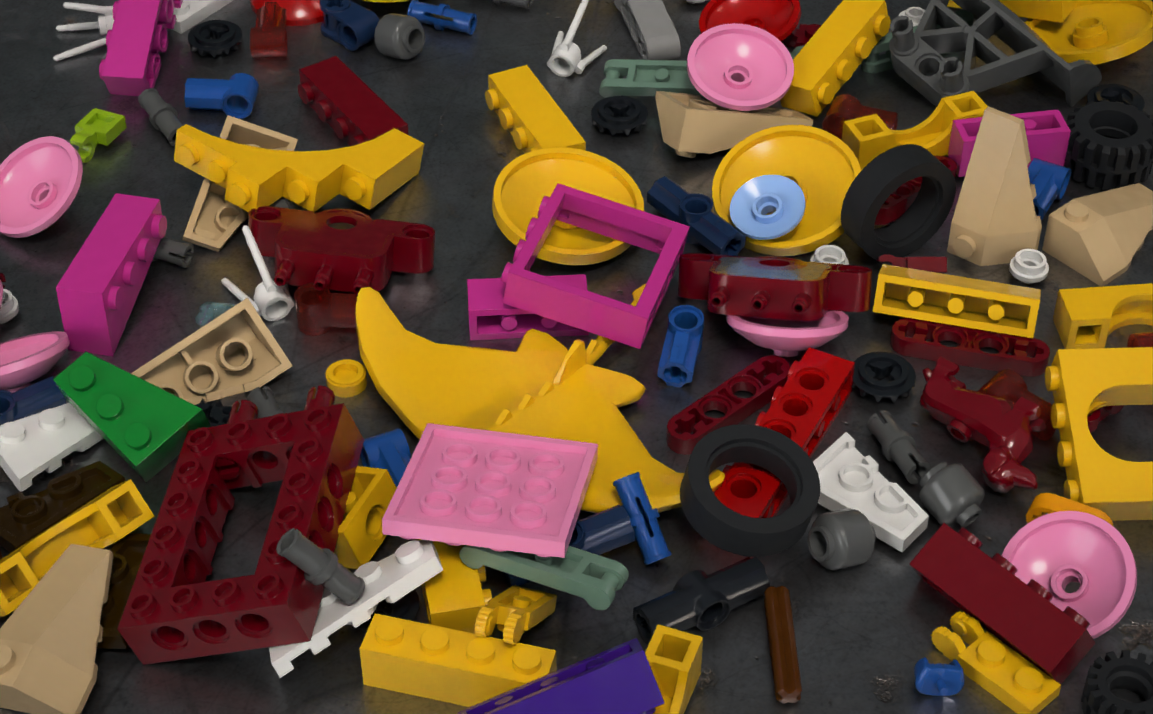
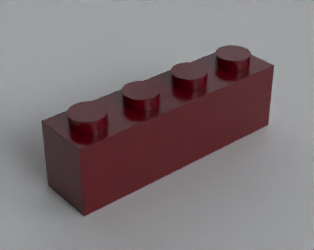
M337 56L299 69L301 84L298 85V93L302 102L306 105L309 104L316 111L319 119L322 122L326 121L334 129L337 137L341 140L344 139L350 146L375 139L393 128L409 135L408 124Z
M943 523L909 565L923 581L959 609L969 614L970 617L977 619L981 626L1059 684H1062L1095 645V641L1087 631L1090 623L1069 606L1064 611H1061L1050 602L1053 595L1035 580L1031 579L1028 584H1025L1015 576V573L1018 571L1017 568L1000 554L995 553L991 558L981 551L980 548L983 543L967 529L961 527L956 532Z

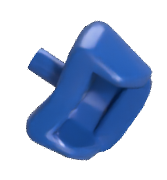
M924 657L917 661L914 666L915 687L922 694L951 696L959 693L964 686V671L956 659L952 660L949 664H929L928 659Z

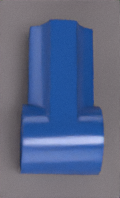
M236 73L229 80L187 78L184 96L185 106L189 110L224 111L226 115L244 119L253 110L259 92V84L253 76L246 73Z
M1034 158L1028 168L1030 184H1035L1037 194L1033 199L1035 213L1043 220L1054 200H1061L1070 180L1071 169Z
M679 305L674 307L668 314L667 333L657 371V376L663 379L667 386L681 388L684 384L691 383L693 380L697 357L702 349L704 315L695 306Z
M400 428L365 438L360 459L363 467L387 469L397 487L411 459V453L404 433Z

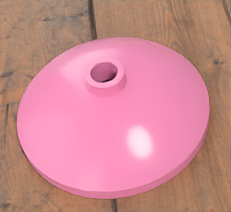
M732 23L712 27L694 40L687 57V72L693 86L709 101L732 110L752 111L769 107L785 96L793 80L794 63L786 46L771 33L755 26Z
M54 136L40 137L20 146L0 165L1 234L13 238L37 234L55 224L71 207L80 189L83 165L80 154L69 142Z
M827 310L822 319L815 321H792L727 315V323L734 331L755 345L773 349V354L781 357H794L798 355V351L807 350L809 347L818 348L839 337L848 328L849 322L847 314L842 311Z
M62 331L43 332L0 343V390L14 393L30 386V382L48 373L66 353L70 344L67 333Z
M1059 511L1036 518L1027 523L1011 538L1001 555L1017 568L1018 571L1015 573V576L1025 584H1028L1033 579L1053 595L1050 602L1061 611H1064L1069 606L1082 615L1090 623L1087 631L1093 639L1108 632L1123 618L1135 595L1137 567L1128 543L1110 523L1089 513ZM1069 583H1080V587L1076 592H1065V588Z

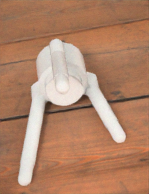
M589 0L581 1L565 39L563 40V31H559L547 66L560 77H569L573 72L582 74L587 65L607 50V47L602 45L581 60L580 48L572 42Z
M64 2L63 7L66 9L101 13L104 15H97L98 21L56 26L58 32L99 29L100 36L107 35L108 30H112L114 23L113 5L99 6ZM106 37L57 54L53 57V60L58 62L105 46Z
M244 225L242 231L263 282L259 283L255 288L254 301L228 278H223L221 283L240 301L248 298L260 317L262 316L267 321H278L288 315L291 308L295 305L290 296L288 284L278 286L272 280L249 226Z

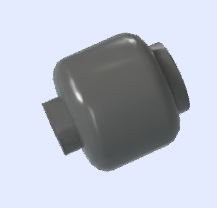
M390 13L384 15L375 28V45L384 56L409 60L414 58L424 46V29L421 22L413 16Z
M942 462L928 471L920 480L919 484L922 486L919 499L940 525L945 523L950 527L959 523L964 528L973 523L982 514L983 511L979 505L984 499L985 491L962 464L948 465L946 462Z
M849 508L827 512L818 516L813 522L807 537L808 548L812 557L826 569L831 570L854 567L867 562L873 553L876 540L875 530L867 517L859 510Z

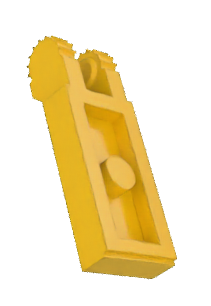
M513 585L487 601L485 606L479 610L475 623L476 636L486 638L492 635L497 624V629L503 632L504 642L516 644L520 641L525 631H528L555 612L557 595Z
M965 611L956 612L951 616L949 621L954 632H951L946 626H940L930 635L932 637V644L935 645L939 652H942L951 661L956 659L967 677L1017 714H1038L1059 696L1061 684L990 632H985L980 622L974 617H970ZM963 641H965L967 644H969V646H968L967 648H966L965 644L963 643Z

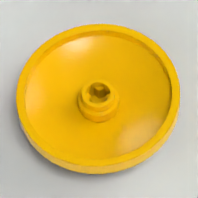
M1076 0V7L1063 23L1028 18L1024 23L1067 63L1089 60L1096 65L1128 56L1153 41V2L1151 0Z
M782 125L767 128L740 141L720 162L712 184V199L715 213L735 227L729 212L730 202L735 192L744 183L758 176H785L796 182L804 193L806 208L802 220L792 231L775 239L757 240L746 236L744 247L754 252L771 256L806 254L815 251L820 246L830 244L845 232L841 224L842 204L850 185L861 172V167L849 146L825 130L805 125Z
M566 147L538 149L512 160L498 175L492 199V212L496 224L505 237L515 246H517L520 239L526 241L528 225L532 217L538 218V211L543 197H550L558 183L644 211L641 191L633 178L624 169L598 154ZM556 220L536 258L563 265H590L604 262L620 255L631 244Z

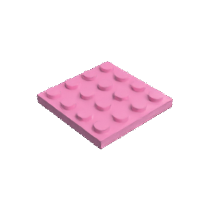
M427 423L382 518V534L399 536L406 540L422 539L444 542L452 546L468 545L490 548L498 552L514 551L535 554L545 558H565L597 462L598 444Z

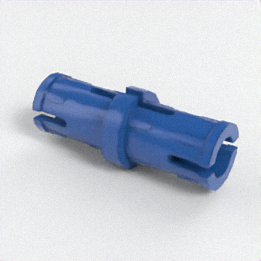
M412 0L408 8V16H413L422 23L434 25L436 30L443 31L447 28L472 35L477 26L476 14L451 9L448 4L441 3L437 6ZM432 14L453 18V21L434 17Z
M636 472L612 482L616 487L622 505L630 517L645 565L672 555L656 519L660 516L657 508L652 509L640 479V473Z

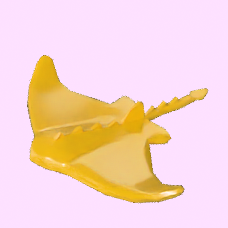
M646 284L632 292L634 300L630 305L636 307ZM371 287L360 289L355 309L360 357L378 393L419 440L427 423L595 443L598 444V458L581 507L582 511L599 513L617 505L622 506L616 487L612 482L636 472L640 473V479L652 509L657 508L658 512H663L682 506L680 488L684 473H678L652 458L618 409L640 400L646 388L632 376L594 366L608 347L615 342L614 340L598 335L595 340L591 339L587 349H585L584 341L576 339L568 350L550 334L532 328L526 331L516 351L434 343L407 331L378 291ZM718 469L713 470L709 474V483L713 492L722 485L725 474Z

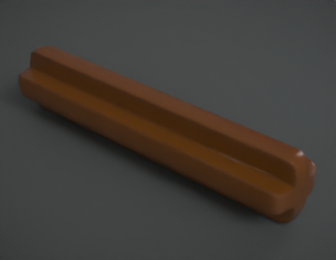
M770 586L765 590L764 602L775 696L782 704L788 702L795 704L801 699L802 686L790 593L785 586L777 588Z

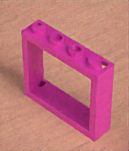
M558 183L550 197H543L538 211V218L532 217L528 225L526 241L519 240L513 256L514 263L507 262L500 280L506 284L503 303L641 349L679 265V256L683 254L690 226ZM556 220L660 254L636 307L529 271Z

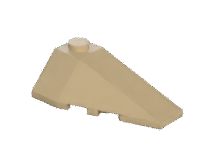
M656 91L655 95L663 142L674 148L675 154L689 158H695L697 153L712 154L733 148L746 137L767 128L782 125H805L812 127L814 121L799 111L769 106L759 110L739 111L719 106L711 101L702 100L700 95Z
M989 106L984 110L951 222L948 253L979 266L1010 263L1016 253L1022 249L1038 250L1042 224L1041 218L1036 215L1033 199L1037 194L1035 184H1030L1027 165L1031 162L1023 119Z
M229 115L226 117L219 137L238 144L294 151L298 139ZM204 177L182 240L219 252L247 220L249 213L226 201V189Z
M1140 183L1069 201L1049 214L1042 250L1100 287L1107 285L1128 270L1133 256L1143 246L1148 232L1153 230V191Z
M246 298L131 374L196 405L201 402L202 398L206 402L262 387L293 365L249 299Z
M70 544L0 628V708L30 714H81L97 680L98 666L95 663L97 643L102 642L104 628L101 626L100 620L102 606L108 599L113 563V553L111 550Z

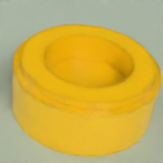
M339 360L332 363L326 370V386L337 397L348 398L362 393L367 386L366 368L356 360Z

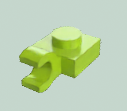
M94 108L75 125L76 133L71 137L70 144L79 146L78 153L83 163H87L92 159L97 144L108 146L127 128L125 116Z

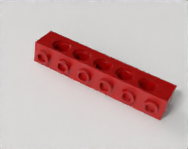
M809 347L800 361L795 360L792 363L787 382L784 386L779 385L775 389L770 408L767 412H760L755 425L772 429L790 438L811 459L852 392L855 362ZM734 462L732 466L726 465L722 471L725 474L723 483L714 492L717 499L723 505L734 512L753 518L776 516L789 495L785 485L774 474L757 465Z

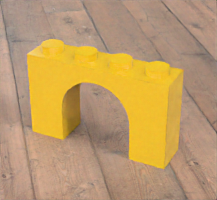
M1153 347L1058 349L1051 366H1047L1045 369V385L1047 391H1053L1054 403L1051 407V422L1054 429H1059L1061 441H1059L1057 447V458L1059 466L1065 467L1067 480L1064 483V497L1105 512L1112 521L1153 520V461L1132 462L1110 455L1093 439L1087 422V416L1102 407L1153 405Z

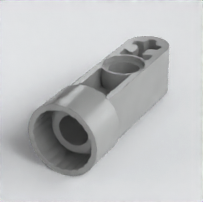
M613 0L616 8L624 18L642 60L680 59L681 46L679 36L662 0Z

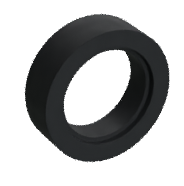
M906 144L889 149L867 164L850 185L841 209L842 227L845 233L860 248L876 260L877 257L884 254H890L895 257L909 255L924 245L946 220L955 198V178L942 162L922 146ZM922 176L918 195L906 212L894 222L874 229L877 214L886 199L907 181Z
M749 424L721 427L704 436L696 444L690 455L680 488V500L684 514L692 527L704 539L727 552L750 557L778 554L796 544L806 532L820 497L819 475L807 453L785 435L766 427ZM733 462L749 463L762 467L774 474L785 485L790 497V507L783 513L770 518H753L741 515L729 509L717 499L709 483V474L719 466Z

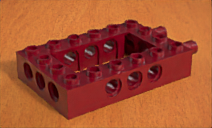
M320 385L317 388L316 394L314 386L308 392L304 410L285 414L279 413L263 418H257L259 410L253 402L244 399L241 400L240 405L237 400L232 404L230 416L226 424L207 428L201 427L187 432L117 629L143 665L311 641L325 587L321 584L313 585L306 580L304 571L284 556H280L276 548L281 537L287 531L294 528L295 530L298 529L302 535L319 548H328L332 552L335 551L339 536L338 528L344 518L349 492H351L364 438L345 404L333 405L335 394L331 389ZM283 480L255 574L205 582L206 577L211 575L213 571L211 562L217 544L222 542L224 537L222 528L228 510L233 509L235 498L229 489L251 485L253 488L262 487L263 483Z

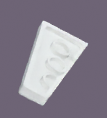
M422 539L419 541H408L401 545L394 554L378 562L371 561L361 565L354 574L364 580L365 588L360 597L352 604H344L337 596L325 588L311 641L269 647L271 664L281 678L295 669L290 661L308 649L316 655L330 646L331 642L328 637L346 624L357 628L369 620L376 610L377 604L385 599L387 603H395L443 571L433 542Z

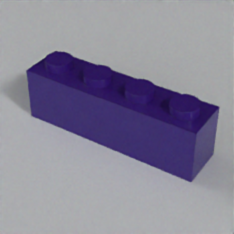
M634 638L459 711L457 714H653L656 711L655 707L665 702L645 652L638 639Z

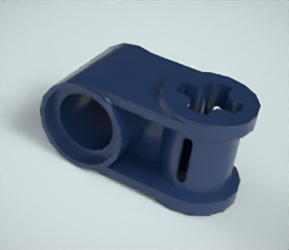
M320 0V9L323 11L324 18L320 26L322 35L333 39L351 51L357 50L374 40L375 28L380 19L373 11L365 9L351 0Z

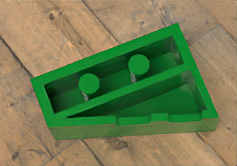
M88 352L82 354L53 379L66 400L146 483L180 454L188 431L201 427H211L203 409Z

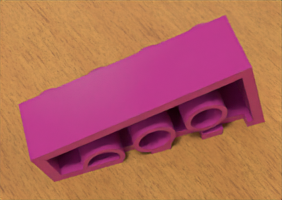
M119 0L114 2V23L112 30H108L106 35L107 54L106 58L101 60L99 66L100 79L104 80L110 94L139 96L144 90L154 88L161 68L159 52H166L169 44L167 29H174L177 20L176 15H173L174 8H181L183 0Z
M116 193L57 284L56 292L63 328L70 341L68 350L114 356L160 240L166 234L167 218L162 215L160 199Z

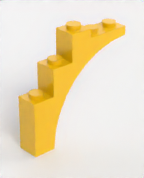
M185 124L176 130L174 161L225 188V200L247 212L253 208L257 210L261 206H270L281 197L308 211L315 212L339 194L371 210L419 174L425 143L393 128L375 139L349 147L321 151L272 150L238 144L212 136Z

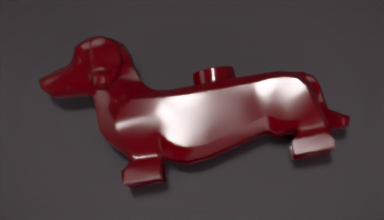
M941 356L937 359L933 370L928 367L923 369L922 372L926 384L919 401L921 407L928 410L933 418L947 425V430L957 440L967 443L971 438L990 448L989 453L984 458L982 476L991 490L1006 494L1015 487L1037 489L1036 475L1021 465V463L1032 452V432H1041L1046 428L1045 421L1039 418L1042 414L1040 406L1020 397L1014 407L1011 408L1009 403L1001 397L966 389L965 383L953 376L960 370L959 365Z

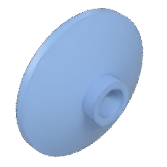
M762 175L747 181L735 192L730 202L729 212L733 225L745 236L757 240H770L789 233L800 223L805 213L806 201L802 189L793 180L781 175Z

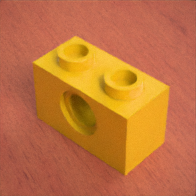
M357 466L351 492H349L344 518L338 528L339 536L334 551L338 557V562L346 568L358 569L361 565L369 562L387 536L382 534V518L397 489L387 469Z

